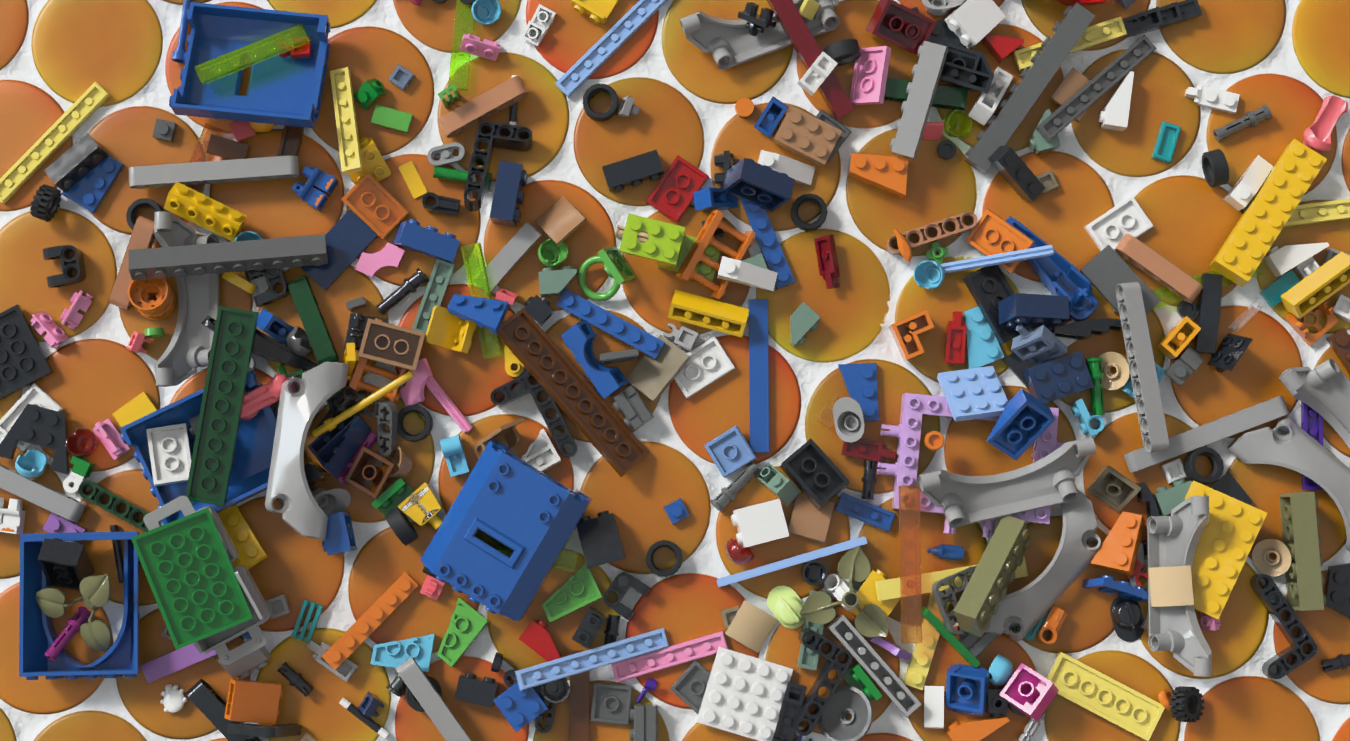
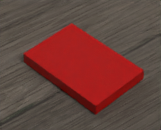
M677 155L646 203L675 223H678L694 200L693 192L701 190L709 176Z

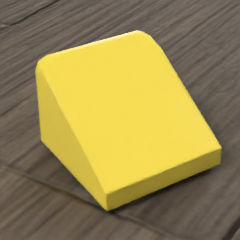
M804 0L799 13L802 17L813 20L820 4L815 0Z

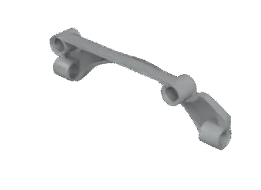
M792 0L799 11L804 0ZM815 0L820 5L813 20L802 17L813 37L832 31L839 26L840 20L834 11V6L838 5L839 0ZM697 12L680 19L687 40L703 52H711L718 68L722 70L792 45L775 14H773L772 20L776 21V26L774 28L771 26L764 28V32L758 33L756 36L749 34V28H746L748 21L726 20L703 12Z
M159 211L154 213V235L162 247L219 243L218 238L214 234L196 235L195 229L178 217L173 216L172 212ZM219 274L175 277L179 297L177 324L171 342L155 364L156 386H177L197 373V367L208 366L214 332L201 323L207 315L216 320L219 306Z
M1330 358L1315 367L1313 371L1309 367H1295L1285 370L1279 377L1283 385L1294 398L1307 404L1319 413L1334 428L1350 449V380L1342 372L1338 364Z
M324 362L302 373V379H289L284 381L281 386L265 507L271 513H282V520L300 535L308 536V538H326L328 517L314 499L306 480L303 458L306 435L320 407L334 393L346 386L349 365L345 363ZM291 383H293L296 387L294 393L291 392L289 388ZM275 499L279 500L280 503L278 509H275L273 506Z
M1287 417L1280 418L1274 429L1265 427L1247 432L1241 437H1236L1227 449L1245 464H1272L1286 467L1307 476L1320 485L1330 495L1340 510L1346 527V549L1350 552V468L1293 422L1292 419ZM1280 427H1287L1289 430L1283 431Z
M1092 437L1066 442L1051 454L1030 465L996 475L964 476L946 470L920 474V489L937 507L943 506L946 519L951 528H958L968 524L1058 504L1071 503L1080 496L1075 485V477L1080 475L1090 455L1096 454V446Z
M1078 490L1080 496L1074 502L1061 504L1063 515L1062 536L1052 561L1030 584L1006 595L1004 599L1001 598L996 615L992 616L987 633L1001 635L1005 631L1013 641L1022 640L1091 564L1102 543L1100 537L1094 533L1098 526L1092 502L1081 491ZM1091 542L1098 543L1094 548L1088 547V544ZM1013 627L1021 628L1018 633L1011 632Z
M1191 496L1173 508L1171 516H1150L1146 524L1148 567L1191 565L1192 575L1196 547L1201 534L1209 523V496ZM1148 579L1149 648L1153 652H1173V657L1193 672L1194 676H1212V652L1198 624L1194 605L1151 607Z

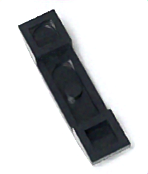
M1145 482L1136 483L1141 487V490L1137 493L1138 502H1146L1147 520L1150 516H1159L1156 501ZM1143 540L1144 560H1148V540Z
M788 681L772 741H793L795 729L792 726V722L799 708L803 705L807 686Z

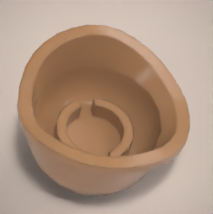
M398 446L390 458L395 467L389 478L397 480L407 477L412 469V458Z

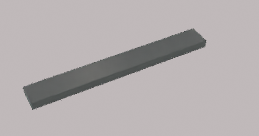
M1145 34L1141 36L1040 123L1036 130L1049 142L1157 48Z

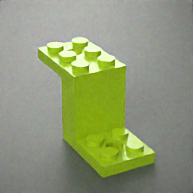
M629 213L619 252L657 261V268L678 273L696 237L685 235V227ZM639 233H647L649 236L646 242L638 241L637 236ZM707 245L704 250L705 255L718 262L720 250L712 245ZM703 262L697 263L695 267L696 272L713 281L716 270Z

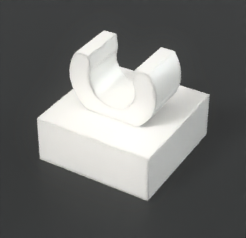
M1310 257L1294 268L1300 277L1304 279L1320 268V266L1313 257Z

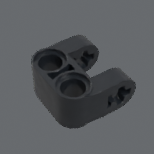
M64 245L42 250L44 260L61 259L63 274L47 277L48 288L69 286L80 283L85 279V264L83 253L80 249L72 245ZM74 250L75 256L69 259V253ZM77 269V276L72 278V271Z
M283 268L278 269L277 273L272 276L270 275V269L244 271L247 280H254L265 276L270 291L253 297L256 307L269 305L289 295L288 280ZM279 284H283L284 290L281 293H276V287Z
M622 572L615 577L605 592L604 601L615 612L631 621L636 613L620 601L630 587L646 597L652 589L632 575ZM620 576L628 577L629 584L626 587L619 585L618 579ZM615 592L618 595L617 602H609L607 599L608 593Z

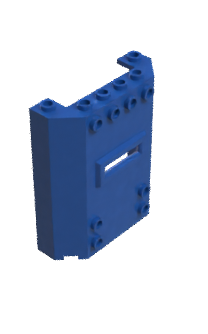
M196 2L190 3V8L186 11V20L189 21L192 29L191 34L187 37L188 50L184 53L185 66L180 73L181 87L179 86L178 89H174L173 96L169 98V106L175 115L313 128L315 126L314 121H318L330 56V43H328L330 21L328 15ZM311 38L312 58L293 59L291 55L286 58L279 56L278 51L285 50L280 49V42L291 44L292 39ZM245 59H253L247 95H239Z
M249 368L245 392H250L262 386V383H258L252 368ZM204 388L120 428L122 432L120 436L124 444L133 446L136 451L134 456L139 463L141 462L144 468L142 469L143 476L146 480L149 479L150 491L154 497H157L160 503L158 508L180 496H185L188 482L154 487L146 429L186 423L192 461L196 437H193L189 430L191 426L189 419L200 414ZM272 404L259 410L258 414L251 420L244 421L240 419L234 453L237 465L233 466L231 470L225 506L190 501L195 511L205 506H212L219 513L267 490L277 422V413ZM179 510L162 519L161 526L185 516Z
M492 439L487 444L420 560L425 567L436 575L435 578L443 583L448 582L455 591L459 593L464 592L469 595L471 601L475 603L480 602L485 605V609L493 614L498 613L513 621H520L593 499L577 489L572 491L511 454L508 447ZM478 529L514 550L512 556L509 558L475 537Z

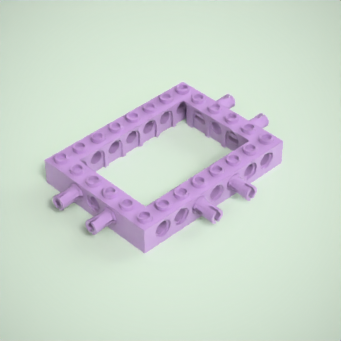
M904 393L902 394L900 424L898 426L881 424V429L889 431H880V436L897 437L895 464L878 462L877 467L885 468V470L877 469V474L894 475L895 477L892 509L939 513L945 516L943 506L937 507L922 492L916 491L922 414L927 416H946V418H953L945 397ZM1050 407L1056 420L1034 441V453L1031 454L1033 463L1065 444V442H1057L1056 440L1059 408ZM1000 416L980 418L976 420H984V422L998 421ZM1051 506L1009 516L1028 523L1049 524ZM945 516L943 533L949 534L950 531V534H956V528L949 527ZM1002 517L984 521L982 537L992 538L995 530V521L997 519L1001 520Z

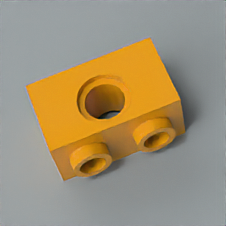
M1183 317L1156 347L1170 360L1176 358L1201 328L1189 317Z

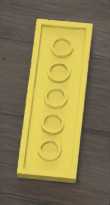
M1060 651L1046 677L1058 688V695L1146 741H1149L1165 709L1162 704Z

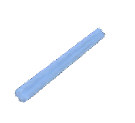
M1053 245L1029 248L942 263L941 266L945 274L1052 256L1054 255Z

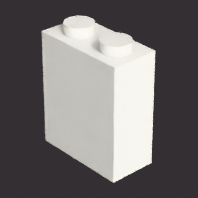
M965 0L944 21L947 23L948 28L959 37L960 42L969 49L983 39L1006 16L993 0Z
M780 498L734 510L733 515H731L732 524L737 526L738 534H736L737 543L742 545V548L789 536Z

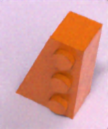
M851 153L848 176L904 199L906 196L909 158Z
M1123 511L1091 561V565L1096 569L1132 576L1145 524L1143 516Z

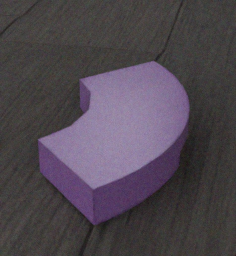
M866 637L872 643L881 646L904 660H909L912 655L886 637Z

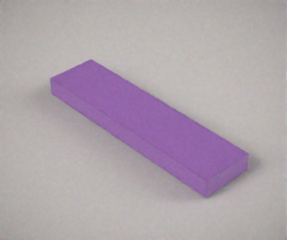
M192 643L142 664L140 667L147 683H151L217 653L214 649L209 653L200 654L195 644Z

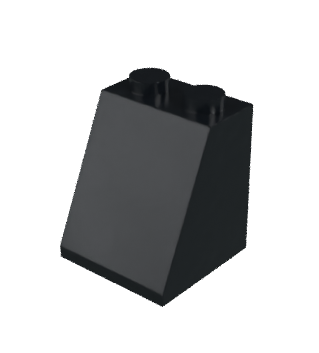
M608 510L597 513V518L583 517L577 525L587 569L626 558L614 513L609 514Z

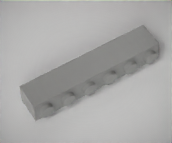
M924 41L923 46L920 45L917 56L919 61L918 64L913 66L912 75L914 77L912 83L909 82L907 86V101H903L901 106L903 114L901 120L898 119L896 123V138H892L890 143V149H892L891 152L894 155L916 160L948 53L947 46Z
M839 615L827 626L906 717L921 705L919 700L844 615Z

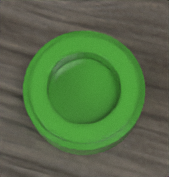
M153 327L145 329V338L157 339L164 337L163 328Z

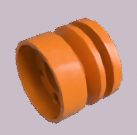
M164 278L145 279L142 281L132 280L129 284L128 298L132 305L146 319L162 320L175 309L177 302L176 294Z

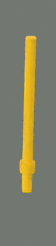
M411 370L333 419H327L323 425L313 430L312 434L317 438L326 431H332L337 428L339 423L414 378L413 372Z

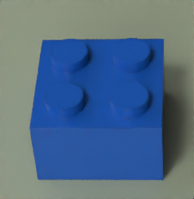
M350 512L327 515L326 538L322 541L324 552H327L328 555H336L357 550Z
M518 682L493 700L516 732L550 707L536 687L520 691Z

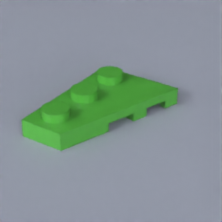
M586 563L542 604L550 623L603 598L590 569H587Z
M458 597L455 611L452 613L449 627L437 654L451 667L457 664L489 623L488 619L461 597Z

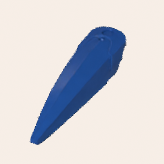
M1011 216L1006 220L1035 241L1031 248L1048 245ZM1054 250V255L1027 260L1033 271L1052 295L1068 296L1069 316L1074 321H1084L1096 311L1098 302L1092 293L1091 282L1057 251Z

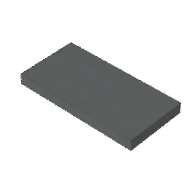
M1107 245L1079 270L1089 279L1091 284L1118 314L1119 309L1115 290L1117 284L1138 282L1140 284L1146 314L1160 302L1156 295L1110 245Z

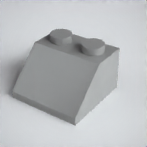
M264 645L230 665H224L220 659H218V662L233 679L238 677L244 679L251 675L250 670L255 667L259 670L268 665L267 660L272 657Z

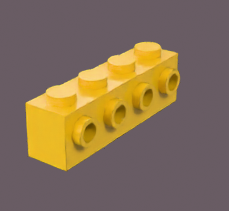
M176 182L169 191L164 209L232 242H235V238L242 232L247 218L246 215L179 182Z
M1340 252L1282 294L1280 297L1285 309L1301 319L1349 284L1350 256Z
M675 290L668 318L742 338L749 309Z

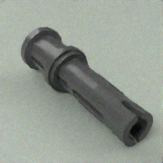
M1263 104L1257 110L1246 112L1244 117L1213 130L1214 137L1217 141H1220L1249 126L1256 127L1258 123L1272 119L1271 111L1266 104Z
M750 462L730 485L722 488V492L714 500H710V503L719 512L723 513V509L731 501L735 500L736 494L760 469L753 462Z

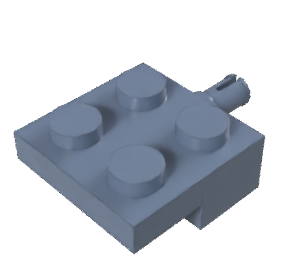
M1022 324L1016 327V331L1021 335L1013 338L1011 350L1023 361L1029 359L1036 366L1067 353L1068 347L1044 325L1033 330H1027Z

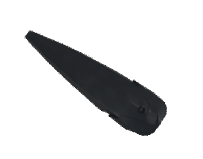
M207 315L201 324L214 332L216 320ZM256 328L252 349L253 354L279 364L306 371L319 365L304 356H297L288 347Z

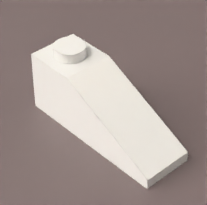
M999 67L993 73L994 78L989 93L980 94L968 115L982 125H985L992 116L1014 77Z
M1130 71L1126 75L1103 111H1100L1098 119L1101 122L1100 128L1124 131L1127 128L1134 72Z
M764 150L760 152L758 164L769 166L772 170L779 173H785L795 179L794 182L811 186L815 167L780 154Z
M1258 155L1223 200L1238 211L1245 208L1274 166Z
M1328 242L1287 245L1281 248L1275 246L1267 252L1269 255L1263 259L1276 278L1330 245Z
M722 256L717 278L773 292L778 273Z

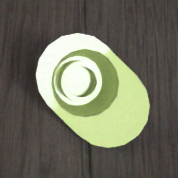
M783 585L773 588L767 598L770 611L786 628L795 629L802 626L805 619L800 615V611L804 602L790 587Z

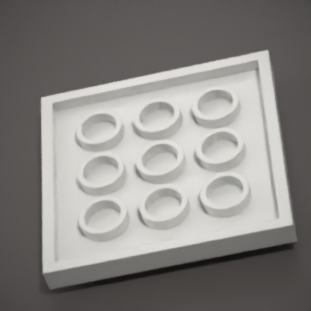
M719 646L696 722L758 741H772L788 681L790 682L793 669Z

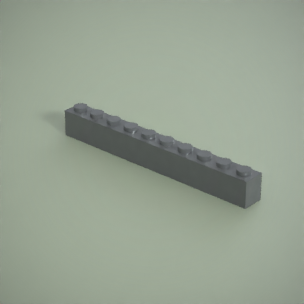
M1075 3L1073 6L1069 5L1063 12L1065 16L1061 22L1058 20L1052 28L1054 33L1051 37L1047 36L1041 44L1043 48L1040 53L1036 52L1031 58V66L1029 68L1025 67L1021 72L1019 83H1014L1008 91L1010 96L1007 100L1004 98L997 107L1000 109L996 115L993 114L987 121L989 126L985 131L983 129L976 137L978 141L975 146L971 145L966 151L965 155L967 157L964 161L981 173L987 172L992 165L988 158L1000 146H1005L1094 19L1095 15L1080 4Z
M325 234L129 250V272L132 280L139 281L153 278L201 276L213 273L223 274L225 272L261 271L263 269L328 264Z

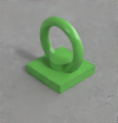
M616 246L603 248L598 252L597 256L588 258L581 265L578 273V283L582 292L590 299L596 301H605L612 298L618 292L621 284L632 282L637 278ZM603 263L607 274L614 278L613 285L609 291L595 293L588 287L586 272L593 264Z

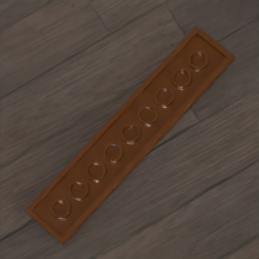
M524 308L500 326L497 333L499 338L620 477H623L649 453Z

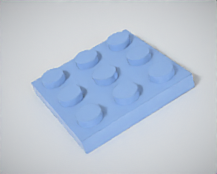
M993 366L938 373L937 379L955 422L1001 416L1008 404Z

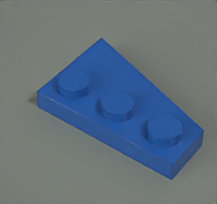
M108 156L66 193L62 192V195L89 211L96 213L123 169L124 164Z
M453 294L447 308L450 314L466 321L471 320L477 323V326L489 328L492 333L497 334L509 304L507 301Z
M1105 575L1102 578L1083 580L1082 588L1098 587L1100 588L1099 592L1117 594L1118 592L1119 597L1138 602H1148V592L1144 587H1132L1129 582L1114 581L1113 577Z

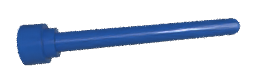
M183 0L178 45L172 53V61L184 63L189 22L186 20V11L190 8L191 0Z

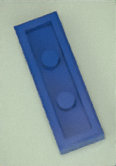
M843 492L835 508L837 512L887 532L890 531L896 515L893 512Z

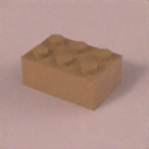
M791 105L774 137L773 143L824 169L842 131Z
M368 318L358 357L416 372L425 333Z

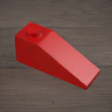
M540 619L538 621L532 620L519 637V640L546 661L562 658L550 631L546 629L548 625Z

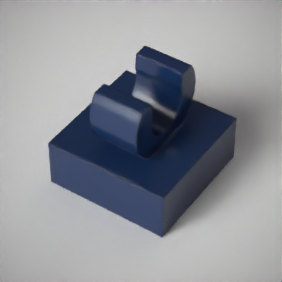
M367 692L358 709L369 718L372 715L378 717L379 714L375 709L377 706L384 708V704L374 694Z

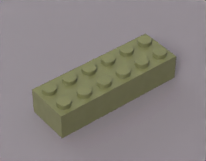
M1315 492L1279 494L1282 541L1289 548L1292 559L1290 568L1285 572L1287 602L1293 610L1297 611L1324 610L1326 596L1322 588L1324 576L1321 574L1323 558L1319 552L1321 537L1318 535L1317 528L1320 524L1319 516L1316 515V507L1318 506L1317 496Z
M1011 516L1001 518L954 609L960 630L982 637L984 632L988 631L991 623L990 620L993 615H996L1001 598L1004 599L1006 596L1009 582H1013L1015 571L1018 566H1021L1023 555L1031 546L1029 530L1024 520Z

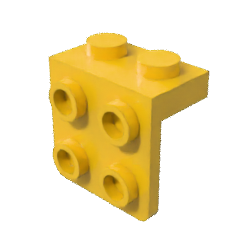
M364 137L360 139L359 145L363 171L348 174L354 185L367 172L377 182L389 177L391 171L380 154L373 138Z
M434 306L425 342L468 354L477 323L452 315L448 312L447 308Z

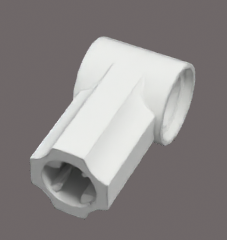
M836 574L828 575L824 582L825 588L831 591L838 601H841L843 594L850 590L848 582ZM841 604L846 610H850V609H854V608H855V607H846L844 604Z

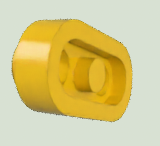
M505 344L506 373L514 378L519 377L524 373L525 366ZM513 364L518 365V369L516 371H513L511 369V366Z

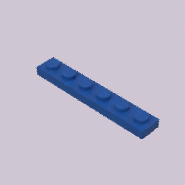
M740 199L753 232L756 233L755 238L768 269L778 273L775 282L777 290L795 283L766 210Z
M566 288L556 304L561 309L582 320H586L589 324L631 347L638 348L639 351L657 360L665 345L664 341Z

